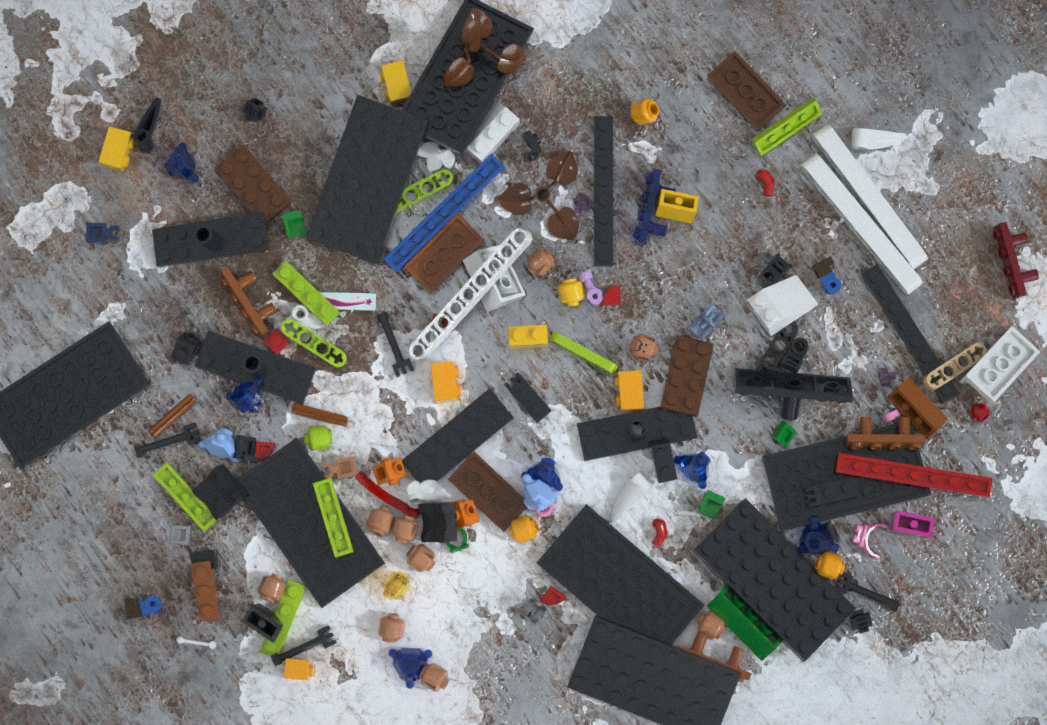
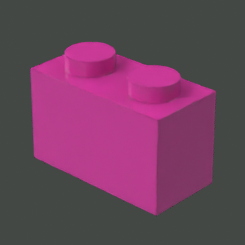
M895 511L893 512L890 531L929 539L932 538L935 518Z

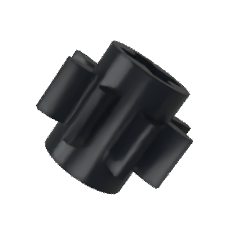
M252 98L250 101L247 100L242 109V112L246 113L245 118L251 122H258L259 119L262 120L267 111V108L263 107L264 103L256 98Z
M863 609L853 612L854 616L850 617L853 631L858 630L859 634L869 632L868 627L873 626L869 612L864 613Z

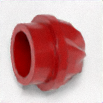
M982 403L974 404L971 409L973 420H977L979 423L985 421L991 414L988 410L989 407Z

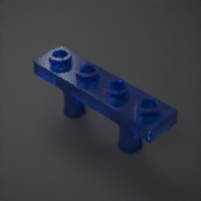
M653 169L646 176L645 184L648 185L641 198L643 208L639 210L637 216L639 226L634 230V245H645L649 233L663 237L666 236L668 226L654 223L651 220L655 199L657 196L659 197L661 189L676 192V189L660 186L659 181L662 170Z

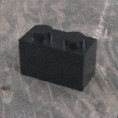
M668 438L648 441L658 483L677 480L671 444Z

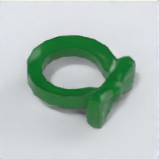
M463 528L457 529L464 537L460 547H455L450 542L446 543L451 548V554L469 548L467 533Z

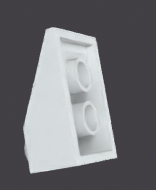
M797 275L766 287L747 299L749 308L770 336L818 305Z

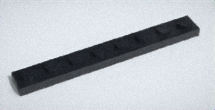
M594 116V267H613V116Z
M878 264L861 273L860 275L923 375L926 376L940 367L941 363ZM938 375L931 379L930 383L933 384L941 378ZM952 380L934 390L942 404L959 394Z

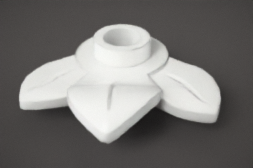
M426 142L420 147L418 156L427 158L429 172H435L443 165L448 169L453 167L455 156L452 151L447 148L444 150L439 149L440 144L436 142Z
M304 305L294 306L291 310V316L286 318L295 320L310 331L321 328L320 320L310 313ZM299 311L304 313L302 318L297 317ZM293 323L284 325L287 333L292 331L296 336L302 330L300 327H298V331L294 329ZM302 333L300 340L306 343L311 335L309 333Z
M414 480L410 482L407 486L408 493L406 495L408 505L412 508H418V504L439 502L442 496L434 492L437 485L436 481L425 480L419 483Z

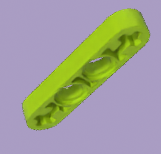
M443 169L406 187L402 196L406 204L403 205L401 201L396 213L451 186L453 183L452 173ZM441 175L449 176L447 183L441 181L438 183L440 187L436 188L434 178H436V181L442 179ZM430 182L433 185L432 191L425 192L422 189L423 184ZM408 191L416 193L414 200L409 201L405 198Z
M286 319L282 322L281 331L288 338L334 367H342L346 363V354L295 320ZM293 323V328L297 331L298 327L302 328L297 335V339L293 337L295 335L294 332H286L285 324ZM302 333H309L311 335L309 343L304 344L301 342L300 336ZM319 343L327 345L328 350L326 353L320 354L317 352L316 347ZM331 348L335 350L332 352L333 354L342 355V363L338 362L337 364H335V359L331 356L329 357V360L325 358L329 354Z
M555 331L552 332L548 339L555 345L611 375H614L618 369V366L613 362Z

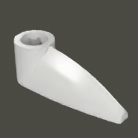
M854 128L852 130L851 148L867 150L889 147L903 141L906 138V134Z
M641 471L628 482L619 494L611 515L613 523L654 486Z

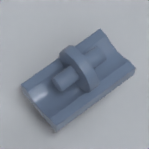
M710 303L688 329L703 341L723 319L725 314L716 308L714 304Z

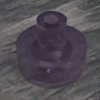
M578 193L573 200L577 213L589 211L594 204L590 197L582 193Z
M887 367L878 368L880 386H890V380L896 379L895 372L888 373Z

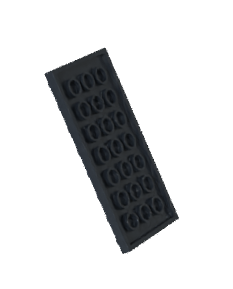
M479 0L463 1L401 111L429 120L424 137L461 156H464L510 74L500 72L496 67L499 59L480 48L476 52L469 51L471 59L469 64L474 67L472 79L462 86L443 85V79L449 65L458 57H463L467 60L466 53L463 51L465 46L461 43L460 38L470 9H477L491 19L493 24L492 31L489 36L481 38L480 42L499 56H501L503 48L509 44H517L524 49L534 32L533 27Z
M357 94L306 238L368 262L378 264L429 120Z
M110 321L0 391V438L20 469L25 468L151 386L149 380Z
M910 422V434L915 435L914 427ZM898 424L873 429L872 434H899ZM847 436L762 456L780 532L930 496V489L926 487L835 473L838 453L924 467L920 450H910L909 448L891 450L889 447H882L879 450L862 447V449L854 450L851 447H846L845 439ZM853 477L856 478L859 497L808 508V503L815 502V500H806V496L812 495L813 492H805L804 488Z
M296 437L242 475L237 481L248 492L244 496L245 500L319 606L324 608L386 563L339 497V504L354 552L335 558L313 483L325 480L326 478Z
M746 498L692 551L803 663L856 609L825 577L817 573L815 567Z
M587 504L536 562L597 616L671 645L705 606Z
M595 615L567 687L661 725H721L740 679L741 672Z

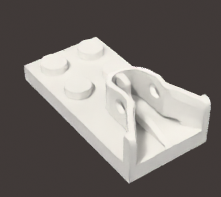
M1011 326L959 382L961 384L969 383L985 398V406L989 407L1035 359L1040 351Z

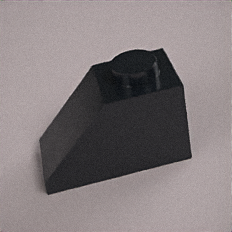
M261 603L251 605L242 620L244 624L272 643L275 642L283 628V624L277 615Z

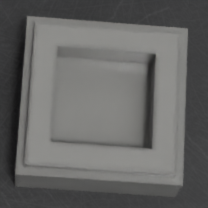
M171 524L169 544L189 546L191 526Z

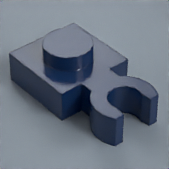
M87 223L86 242L106 243L107 238L118 241L120 237L113 236L112 233L114 230H120V227L113 225L107 228L106 223Z

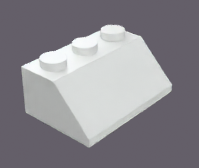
M494 101L466 152L481 164L519 126L520 119L504 105Z
M500 245L478 250L463 260L470 277L477 272ZM497 261L492 265L494 271H497L499 268ZM512 265L481 298L486 311L500 308L526 296ZM484 275L480 278V284L482 286L486 283V277Z

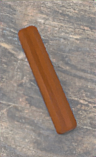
M188 394L148 430L150 435L154 438L159 436L195 404L196 399L191 394Z
M294 403L292 407V413L344 427L348 422V417L298 403Z

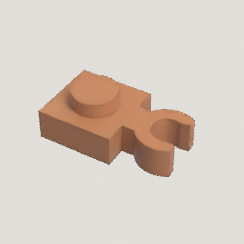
M354 456L335 460V466L330 464L322 466L323 469H330V474L324 475L326 479L334 478L337 475V479L340 480L355 477L358 474Z

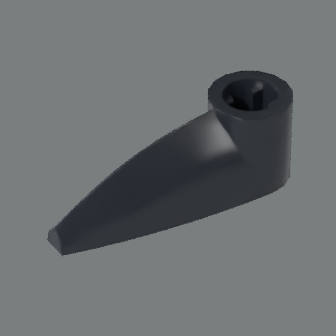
M155 98L133 135V140L142 153H148L154 148L152 136L160 113L161 98Z

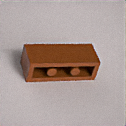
M910 377L887 396L905 417L910 418L912 425L922 435H926V439L949 420Z
M213 560L192 562L191 570L200 622L220 619L222 613Z

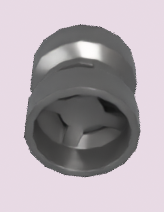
M530 598L520 614L530 618V621L536 625L546 609L543 606H538L536 601Z

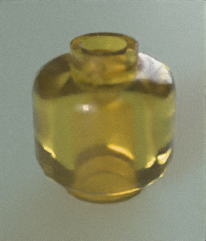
M401 571L391 572L382 583L385 597L390 600H401L411 588L410 578Z

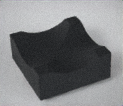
M224 464L216 466L192 490L194 495L208 507L215 520L223 518L248 493Z
M454 502L418 504L423 520L421 542L448 543L457 541Z

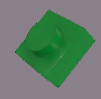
M781 421L772 437L780 445L787 447L797 432L788 423Z

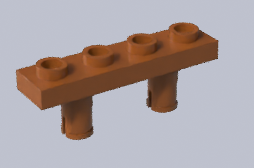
M228 267L221 271V278H219L224 288L228 287L231 291V299L235 304L238 303L240 305V312L245 320L249 319L252 324L250 328L255 336L259 335L261 339L268 335V329L264 325L263 320L277 313L275 306L271 302L258 311L253 308L243 292V288L257 281L252 271L236 279Z
M861 417L860 434H848L845 444L846 447H851L854 450L862 449V447H870L872 450H879L882 447H889L891 450H899L901 448L919 450L926 443V435L910 434L909 417L898 418L899 434H872L871 417Z
M697 632L692 648L689 647L688 649L677 645L678 648L741 672L739 681L742 683L744 679L749 681L752 673L739 667L745 651L742 648L734 646L728 662L724 663L704 655L703 649L708 637L703 633Z

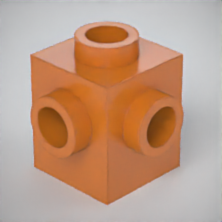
M388 457L382 459V463L372 467L378 485L389 483V486L400 483V479L407 476L401 458L393 459Z
M463 498L454 501L457 529L480 522L473 500L465 502Z

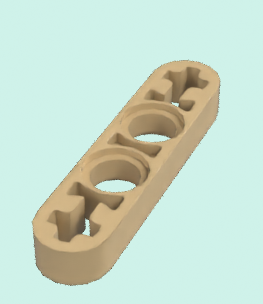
M981 343L973 344L927 374L923 380L924 386L931 391L938 389L976 364L987 353L986 347ZM976 350L980 351L978 355L971 358L970 354ZM959 357L966 359V367H962L958 363ZM944 367H949L952 370L951 376L944 374ZM939 375L941 379L931 384V379H934Z

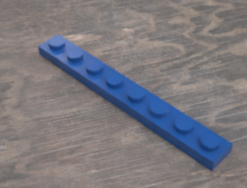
M491 154L383 260L398 273L457 213L459 214L505 169V166Z

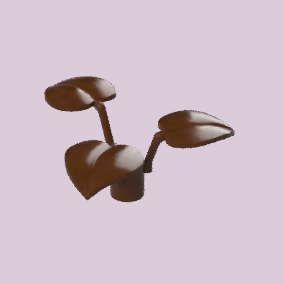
M471 8L460 38L461 43L465 46L463 51L466 53L467 60L463 57H458L449 65L443 79V85L462 86L472 79L474 67L469 64L471 62L469 51L476 52L482 48L499 59L496 67L502 73H513L520 69L526 61L525 52L521 46L509 44L503 48L501 56L485 47L480 41L481 38L490 35L493 27L492 21L485 13Z
M566 151L555 156L547 165L546 175L550 179H554V182L550 185L539 187L535 194L530 197L531 190L523 183H515L510 185L497 200L504 209L516 215H523L531 210L532 204L530 200L537 199L541 203H548L556 213L548 219L550 233L557 238L574 240L579 231L577 214L569 207H563L558 211L551 203L552 192L550 188L556 185L557 182L568 185L578 175V166L573 152Z

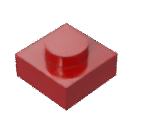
M278 328L263 340L276 355L291 343Z

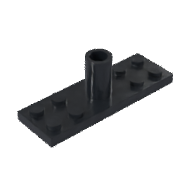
M264 212L152 229L156 266L158 268L270 250Z
M211 331L207 332L195 367L302 405H304L316 372V368ZM253 362H259L255 370L249 369Z
M735 368V393L744 396L751 394L761 397H782L780 417L786 420H796L799 418L801 399H812L820 402L836 401L842 404L846 402L852 403L851 377Z
M660 407L577 423L584 462L649 449L648 441L666 437L670 444L697 439L693 416L660 409ZM640 425L643 428L642 434H635L632 431V426Z

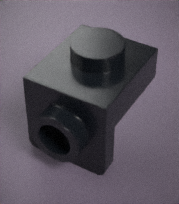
M529 130L523 134V138L531 150L523 155L524 162H533L541 154L539 146L541 142L536 133L532 134Z
M184 332L178 337L171 357L188 365L201 339L192 333Z
M236 435L233 458L241 459L240 463L252 464V461H260V457L254 456L256 438Z

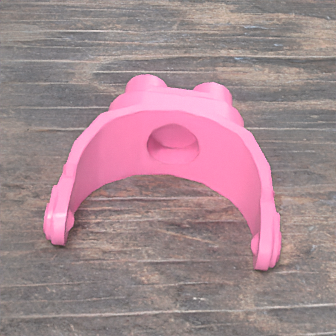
M872 523L870 525L855 524V534L851 536V542L860 547L867 555L879 559L880 556L873 554L868 547V535L875 527L888 528L889 526L884 523Z

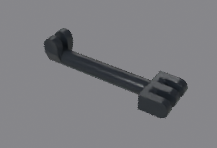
M387 312L377 315V320L379 323L381 322L397 362L392 365L396 377L400 376L399 368L402 369L403 374H407L406 365H408L411 372L414 371L410 358L403 359L389 324Z
M196 423L183 426L184 433L145 445L134 446L137 458L144 457L145 452L187 440L188 446L200 442V437L192 439V436L199 434L198 430L190 432V429L197 427Z
M844 572L842 575L840 574L841 577L847 578L846 581L837 580V583L844 585L843 588L835 586L840 593L846 595L848 590H851L890 607V610L897 612L901 601L895 598L890 599L852 583L854 576Z
M328 625L317 630L319 637L281 654L275 653L271 655L274 666L282 664L286 658L294 657L320 644H323L324 649L336 644V639L329 643L327 640L334 636L333 632L327 635L324 634V632L331 629Z

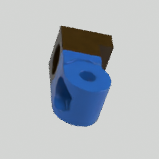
M831 256L812 266L823 290L828 295L836 294L842 285L830 267L834 264Z
M150 596L144 601L135 603L133 598L124 599L128 619L158 613L163 607L162 600L156 596Z

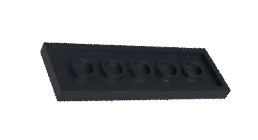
M489 388L406 456L402 463L419 483L425 480L438 482L512 421L514 417Z

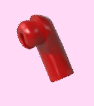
M758 170L756 178L762 180L765 184L763 196L772 197L775 183L773 177L768 170Z
M656 518L653 520L652 526L656 529L657 535L652 544L660 548L668 535L666 522L663 519Z

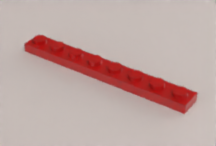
M838 453L835 473L987 498L990 497L993 479Z

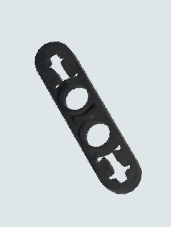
M795 321L790 323L793 325L792 329L794 330V333L790 332L787 338H790V341L785 337L779 336L780 333L782 335L785 334L787 330L785 327L778 331L755 370H763L759 368L761 365L768 371H775L798 332V325ZM777 340H782L785 343L783 350L775 348L774 343ZM768 356L775 359V365L772 367L765 364L764 360Z

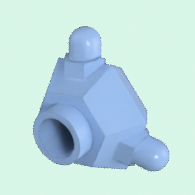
M220 428L219 431L212 433L204 438V441L198 443L200 449H207L211 455L221 459L230 458L232 462L239 460L233 458L235 441L232 438L233 433L228 429Z
M529 474L523 475L522 479L525 483L524 504L530 510L537 509L538 511H543L554 503V499L558 498V492L552 491L546 483L539 479L533 480Z

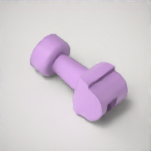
M591 270L581 273L577 278L578 281L585 285L587 302L593 307L599 306L602 303L603 293L595 288L592 283L593 275Z

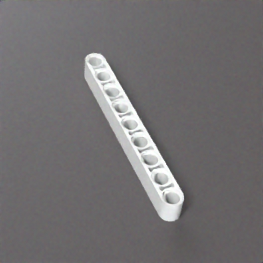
M826 124L812 134L816 145L872 220L910 266L915 269L928 260L922 247L833 128Z
M814 153L800 164L806 176L906 295H909L923 284L915 270L818 154Z
M518 228L512 231L409 347V355L413 359L423 360L428 358L530 245L532 235L528 230ZM520 233H523L525 236V239L522 243L518 241V235ZM508 247L512 249V254L509 257L505 255V250ZM495 261L499 263L497 271H494L492 268ZM484 275L486 277V283L482 286L480 284V278ZM470 289L474 294L471 300L467 297V292ZM456 304H459L461 307V311L458 314L454 310ZM444 318H447L448 325L446 328L442 326V320ZM431 332H434L436 336L433 342L429 339ZM419 346L423 348V353L420 356L417 354Z

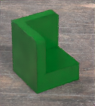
M301 210L282 214L288 239L307 235Z
M707 490L698 513L715 520L725 501V497Z

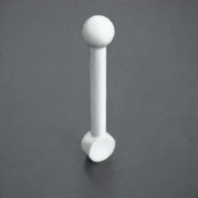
M182 636L176 638L178 644L190 643L209 646L210 649H215L217 646L214 641L208 643L183 639Z

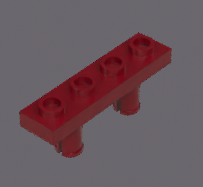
M1007 222L999 223L993 227V237L999 247L998 255L1003 261V273L1008 279V290L1013 300L1021 299L1027 295L1024 283L1039 279L1037 269L1020 271L1014 246L1029 242L1026 232L1010 235Z

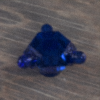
M180 143L165 164L166 171L172 177L177 176L178 178H184L197 183L199 176L194 173L196 165L192 155L186 151V144Z
M256 377L253 382H245L237 386L233 393L229 392L226 394V399L230 401V404L242 413L256 411L261 404L259 399L260 386L263 382L262 378Z
M703 452L675 456L674 463L680 465L681 472L690 481L697 482L700 489H705L707 486L709 464L711 462L710 458Z
M542 458L541 461L535 463L521 474V477L529 474L533 480L539 479L550 487H554L557 491L563 489L558 469L555 466L556 462L551 458Z
M812 515L810 523L805 526L799 539L800 546L796 549L801 554L818 555L830 551L838 552L840 546L834 543L833 536L826 526L819 522L818 516Z
M401 648L398 651L390 649L389 656L393 658L392 664L400 679L406 681L405 685L408 689L413 688L414 681L420 679L419 675L426 664L428 665L427 661L432 657V651L429 649L423 651L420 648Z

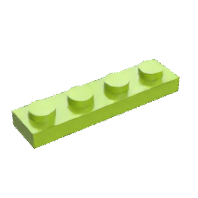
M812 97L751 140L757 153L760 156L764 155L821 116L823 113L817 100Z
M287 261L272 273L326 327L340 314Z
M168 462L153 474L157 481L204 532L218 521L215 520L208 507L194 495L191 487Z
M332 478L313 483L335 558L353 553L354 550Z
M288 579L285 591L275 611V614L283 624V628L274 643L266 638L264 639L259 651L260 653L270 657L275 653H281L307 588L306 586Z

